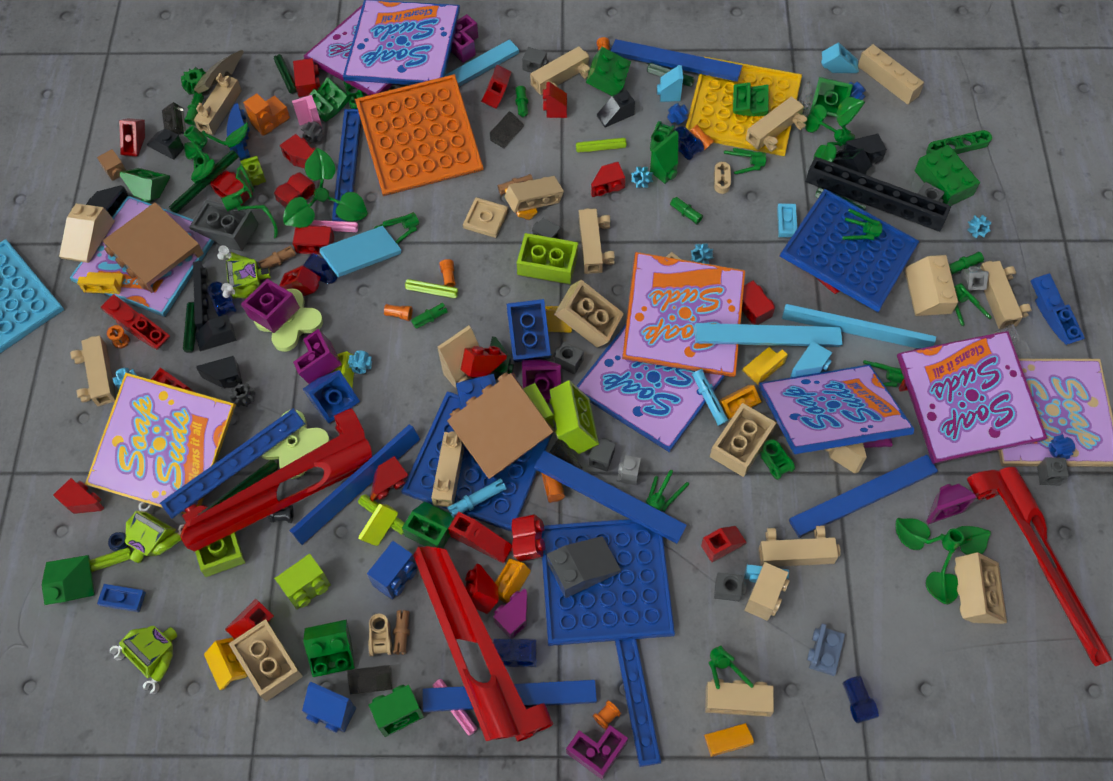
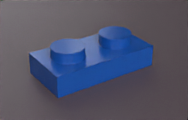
M104 584L97 604L103 607L140 612L146 592L139 589Z

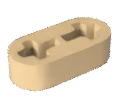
M719 162L715 165L714 189L720 194H725L730 189L731 168L728 163Z

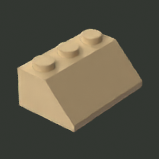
M946 255L927 256L905 267L904 270L915 316L953 313L958 300Z
M980 553L956 557L954 569L958 578L957 592L960 596L961 605L959 609L962 618L972 623H1007L999 563Z

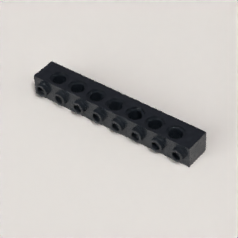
M816 156L808 170L805 181L806 183L939 232L951 209L950 205Z

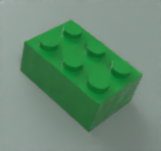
M949 145L920 157L914 170L924 183L927 182L944 191L943 203L950 206L973 196L980 184L979 180Z

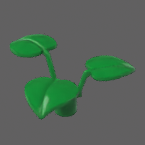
M848 97L841 102L837 109V122L843 129L838 130L823 122L827 116V109L824 106L815 105L811 108L806 117V131L813 133L818 130L821 124L835 133L834 138L837 141L828 142L827 145H820L814 154V158L816 156L833 162L837 153L835 145L841 147L842 144L845 145L846 141L855 139V135L846 128V125L860 111L865 103L863 100Z
M248 122L232 132L226 138V141L215 138L204 130L200 132L194 125L184 132V136L191 141L184 143L186 158L191 160L196 154L200 153L204 160L193 171L191 175L193 182L208 176L215 167V161L213 159L208 161L202 152V149L208 142V138L222 145H227L229 148L234 147L244 139L248 130Z
M316 148L305 163V173L314 181L320 180L319 187L314 190V198L309 204L303 197H296L287 204L283 214L284 225L298 228L309 226L315 217L314 210L310 207L316 200L324 202L327 199L339 204L336 207V214L342 220L352 222L365 218L368 212L360 195L355 192H346L339 201L330 197L328 190L323 188L324 179L329 180L334 177L335 164L325 151Z
M240 164L235 178L244 186L236 193L221 198L227 212L235 208L238 211L242 209H262L269 216L274 226V238H276L278 235L277 224L265 205H240L243 203L240 196L242 193L248 191L250 198H252L251 190L255 192L247 170Z
M897 518L895 524L896 533L906 547L913 550H921L925 543L931 544L942 540L943 548L949 551L941 573L931 572L927 576L925 584L928 592L943 604H951L959 595L957 592L958 578L954 574H945L952 554L959 546L966 555L973 553L983 554L987 548L991 531L979 527L961 526L956 529H950L946 535L941 534L928 540L930 529L924 522L913 518Z

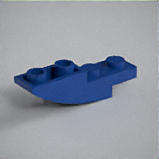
M238 103L234 104L228 118L227 137L246 124L244 119L247 118L244 109L240 110ZM246 133L244 139L239 144L229 148L230 151L234 150L239 155L240 161L251 158L249 150H245L247 146L246 140L249 139L248 133Z
M1051 274L1033 278L1030 282L1038 297L1035 299V302L1054 333L1066 345L1085 339L1070 305L1064 304Z

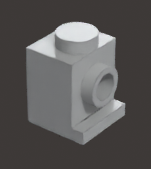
M976 266L962 269L961 283L967 290H987L989 272L983 271L980 267Z
M625 455L624 462L619 464L617 482L636 485L641 458Z

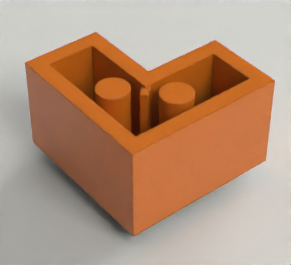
M256 93L243 102L251 125L262 136L271 132L290 118L287 107L275 95L265 101Z

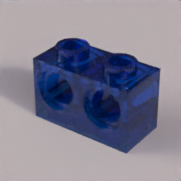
M494 639L493 644L505 667H536V640Z

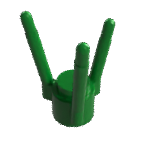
M733 148V151H724V154L750 157V164L753 167L734 171L735 175L760 170L766 164L765 152H755L739 148Z
M848 209V212L868 221L865 223L845 218V221L864 226L863 232L866 235L843 236V240H874V237L880 236L882 232L880 221L873 220L857 211Z
M412 212L405 216L383 221V224L375 226L374 229L380 226L385 228L402 223L403 227L409 230L395 241L398 244L412 232L417 231L416 226L419 225V220L416 214Z
M962 283L954 286L957 300L960 303L969 299L988 319L992 318ZM957 304L955 311L961 326H964L963 317Z
M863 361V364H870L872 367L887 371L886 379L890 382L883 383L885 387H897V383H902L904 377L901 368L877 362Z
M673 470L669 471L658 493L655 494L658 476L654 477L649 496L645 501L648 505L659 511L665 512L667 507L689 485L686 482L665 503L666 498L662 493L673 474Z
M722 646L716 647L711 651V661L708 664L712 670L716 689H720L716 667L725 669L728 666L751 688L754 687L753 683L732 662L735 658Z

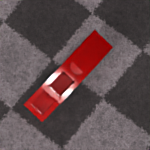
M114 294L101 306V309L116 320L117 324L156 350L170 338L168 333L142 313L139 314Z

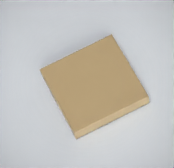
M476 197L463 223V228L496 238L509 208L508 206Z

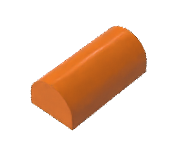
M541 473L548 502L552 503L564 499L565 494L562 483Z

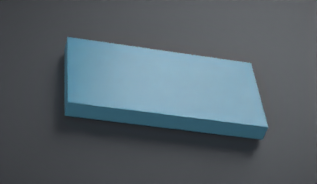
M380 226L321 247L320 254L337 277H341L401 254V249L387 230Z

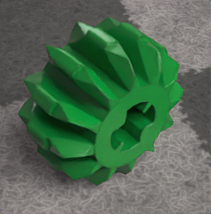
M195 67L193 70L189 68L188 72H183L184 76H181V83L183 89L191 95L198 93L194 88L206 72L202 68L198 69Z

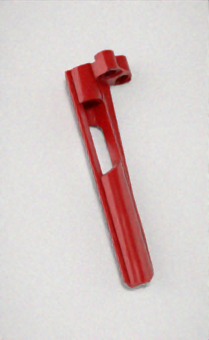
M349 408L334 415L335 429L339 436L187 521L180 535L186 548L195 552L355 473L372 458V450L354 410ZM313 467H321L324 470L323 478L319 482L280 501L277 500V490L280 483Z
M1006 467L999 471L987 470L968 477L967 482L978 500H988L999 494L1035 553L1042 572L1091 662L1095 666H1099L1111 661V654L1047 540V527L1044 516L1016 467ZM1031 520L1036 530L1038 531L1042 541L1044 542L1047 550L1049 551L1053 561L1055 562L1057 568L1053 567L1041 543L1039 542L1035 532L1033 531L1030 525Z
M418 546L413 555L485 740L491 741L515 736L516 741L520 742L530 738L536 732L551 727L553 722L545 703L528 709L525 708L447 550L430 546ZM456 639L478 643L491 675L490 681L482 683L470 675Z

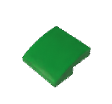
M328 77L318 90L313 89L310 93L315 102L319 117L325 122L333 118L351 99L346 92Z
M751 82L734 84L733 113L744 116H766L769 113V85L752 87Z

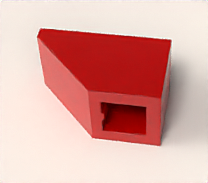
M546 82V89H543V111H546L547 118H567V93L551 82Z
M619 162L601 166L591 183L592 197L602 196L606 193L625 188V175Z
M480 346L465 348L460 370L469 377L487 376L506 360L507 355L496 346H490L489 348Z
M395 456L379 465L375 471L370 496L372 502L377 498L379 500L384 499L389 495L390 490L393 488L398 490L406 484L404 481L408 474Z
M70 478L53 494L73 514L97 512L104 509L99 503L102 499L94 492L89 494L87 492L89 488L80 480L75 482Z
M736 526L720 528L703 537L701 547L710 561L714 562L745 545L747 542Z
M477 563L465 576L466 590L475 608L488 614L499 601V590L493 579Z
M255 598L225 630L236 639L265 619L269 622L274 615Z

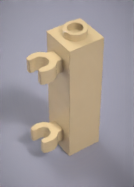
M578 46L530 73L531 86L542 95L543 89H546V82H551L558 86L579 73L586 79L590 70L588 53Z
M221 73L216 77L218 84L202 106V103H199L197 106L198 114L194 119L197 129L201 132L204 130L210 135L215 134L242 92L237 79L228 75L222 77Z
M791 96L748 128L746 141L757 150L766 145L769 151H774L777 148L775 144L778 143V140L775 138L793 123L800 130L806 126L804 122L807 121V118L802 115L804 106Z
M587 208L579 210L584 274L602 273L603 264L612 265L615 259L614 251L601 252L599 228H610V215L597 217V209Z
M1000 261L982 263L980 268L983 271L989 272L987 290H984L998 328L1016 327L1023 317L1028 316L1027 312L1032 311L1029 304L1021 306L1017 304L1008 280L1013 279L1012 274H1016L1015 268L1011 266L1003 269Z
M93 336L82 340L83 350H74L70 354L75 364L85 361L89 388L76 390L77 397L81 398V402H87L92 399L97 406L115 402L116 395L106 343L101 336Z
M455 431L450 433L444 432L431 497L434 506L448 507L453 505L455 501L465 447Z
M816 526V530H814L815 539L776 540V529L767 528V532H765L766 541H761L759 545L761 566H763L764 562L775 567L835 564L838 557H840L839 544H836L835 538L825 537L824 526Z

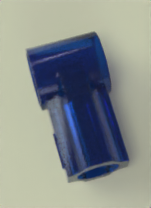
M861 676L843 681L842 684L850 701V711L854 721L861 723L877 718L879 716L878 708L874 700L869 697Z

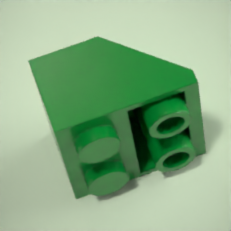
M424 501L410 513L402 530L405 537L423 546L443 549L450 537L448 528L454 518L450 513Z
M347 619L305 628L303 642L312 677L355 669Z

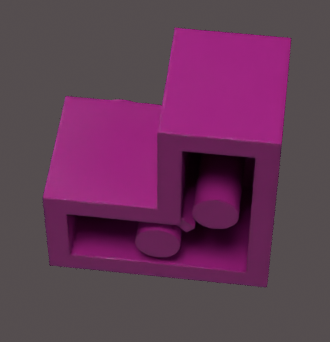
M468 14L458 19L451 52L462 63L476 55L474 40L478 38L477 23Z
M319 329L303 339L308 352L293 362L298 374L308 384L319 377L329 374L342 365L331 341Z
M611 725L598 743L579 730L567 746L566 754L603 780L626 746L628 738Z

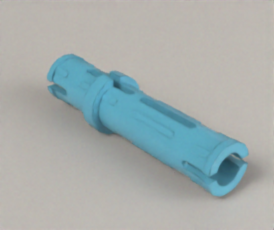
M703 369L692 373L691 375L699 388L698 392L703 395L717 426L729 421L712 389L713 385L709 384Z
M498 479L469 496L465 495L462 500L448 506L449 512L452 513L451 516L455 518L458 511L461 513L467 510L471 511L474 509V506L505 491L506 486L504 483L502 484V479Z

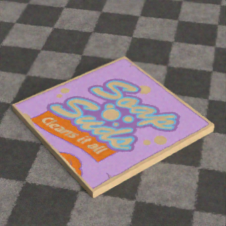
M1019 359L1048 439L998 450L1001 466H1038L1045 457L1056 458L1050 454L1048 446L1055 436L1063 434L1064 438H1071L1075 443L1073 455L1066 459L1067 466L1113 467V415L1101 360Z

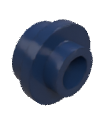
M123 532L113 533L109 537V548L114 552L127 548L128 545L125 543L126 534ZM122 540V543L117 545V542Z

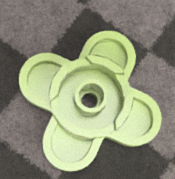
M293 288L287 289V291L294 295L300 308L275 333L272 332L273 345L282 352L294 349L298 344L299 336L303 333H313L323 325L321 313L315 308H304L305 300L302 293ZM254 321L256 327L260 331L271 332L270 330L266 329L265 327Z
M298 410L296 412L305 425L261 456L266 460L279 459L280 469L330 441L325 430L321 428L307 429V421L303 413ZM303 472V473H301V474H299V475H296V476L292 477L291 479L299 478V477H301L302 475H304L305 472Z

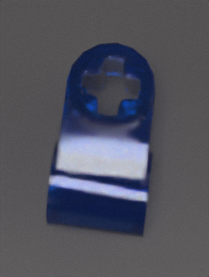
M679 126L675 129L678 132V151L687 160H691L693 155L704 150L701 140L696 138L686 127Z
M312 253L303 264V266L320 276V281L326 284H332L338 278L326 260L317 254Z
M212 282L207 290L218 316L220 317L232 311L236 312L237 310L231 298H224L222 295L221 287L223 284L221 282Z

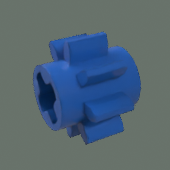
M858 81L855 84L849 83L853 84L850 97L863 100L866 97L863 94L866 89Z
M676 103L668 109L669 114L667 118L671 124L676 122L679 125L688 118L686 115L688 114V109L684 104L680 106L679 103Z
M1063 434L1055 436L1048 446L1050 454L1056 458L1069 459L1075 451L1074 441L1068 437L1064 438Z

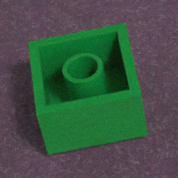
M601 47L593 58L586 83L610 96H614L624 87L631 61Z
M400 685L392 690L393 693L387 696H377L372 700V703L368 704L378 729L384 737L425 718L409 685Z

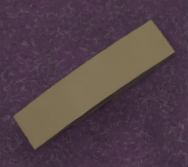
M240 50L213 65L201 77L194 90L201 93L208 90L210 86L217 84L216 77L219 73L222 74V77L232 75L244 51Z

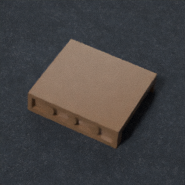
M156 202L102 240L106 246L104 250L110 257L115 256V261L121 268L125 266L129 276L132 279L136 277L140 287L143 290L147 288L151 293L154 291L150 285L191 254L198 258L204 254L199 243Z
M506 372L497 379L499 381L494 386L490 384L482 390V395L478 398L476 396L470 398L466 402V407L462 410L460 408L450 413L451 418L447 420L489 479L555 432L553 426L549 425L514 377L516 376L514 373L508 374Z

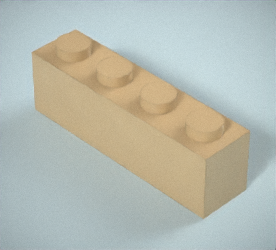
M874 44L862 52L858 64L860 69L908 105L919 97L924 85L921 79Z

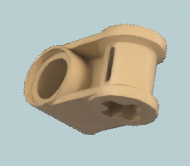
M375 614L369 620L368 646L370 657L382 653L392 655L391 625L383 614ZM384 621L385 626L382 629H375L377 622Z

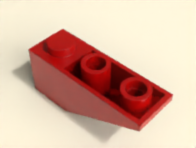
M496 65L481 102L497 109L512 71Z
M294 134L280 144L283 156L294 166L304 169L307 159L315 150L314 147L311 148L304 138H300L297 134Z
M459 511L448 528L450 537L503 564L512 550V544L477 520Z

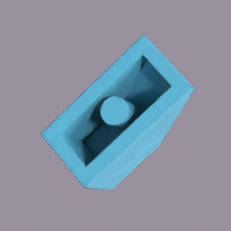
M839 42L822 51V65L832 73L859 72L858 59Z
M678 65L660 77V84H657V95H660V102L681 101L682 65Z
M812 341L793 368L790 378L821 373L823 369L827 371L832 363L830 360L832 352Z

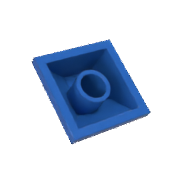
M340 370L319 377L303 388L311 403L327 423L335 420L334 415L352 408L360 402Z

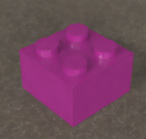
M266 279L241 303L250 319L273 333L300 308L291 292L269 279Z

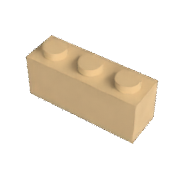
M555 176L543 177L509 185L505 199L515 213L557 204L560 202L564 190Z
M714 679L711 682H707L705 713L771 717L774 712L773 686H768L766 682H755L754 687L751 688L741 680H735L733 683H724V680L719 679L720 689H716Z

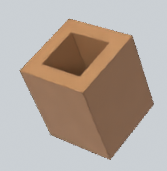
M113 149L97 157L102 168L112 181L120 177L121 171H126Z

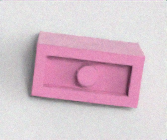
M312 95L292 101L299 125L312 121L321 125Z

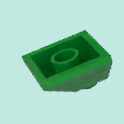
M819 77L812 107L822 105L827 109L828 116L838 117L837 109L844 99L850 97L853 84Z
M676 130L651 152L650 172H653V175L664 184L669 180H673L678 173V132Z
M142 168L120 172V177L132 194L145 202H152V200L160 198L170 179V175Z
M89 555L46 562L41 584L44 605L95 596Z

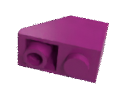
M525 588L521 592L516 591L510 597V602L505 606L501 605L494 612V622L511 640L527 626L528 595Z

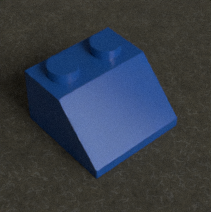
M310 681L302 709L307 715L306 719L315 724H318L319 721L326 724L325 728L335 733L338 730L345 732L356 710L354 704L349 698Z

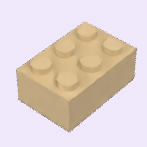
M579 280L570 286L554 315L598 348L609 342L624 313L583 280Z
M742 403L713 445L710 458L744 477L761 452L764 443L773 434L777 422Z

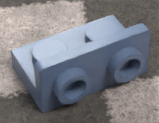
M823 623L819 629L815 628L812 640L815 641L814 649L810 648L807 660L810 661L809 668L834 676L845 634L827 629L826 624Z

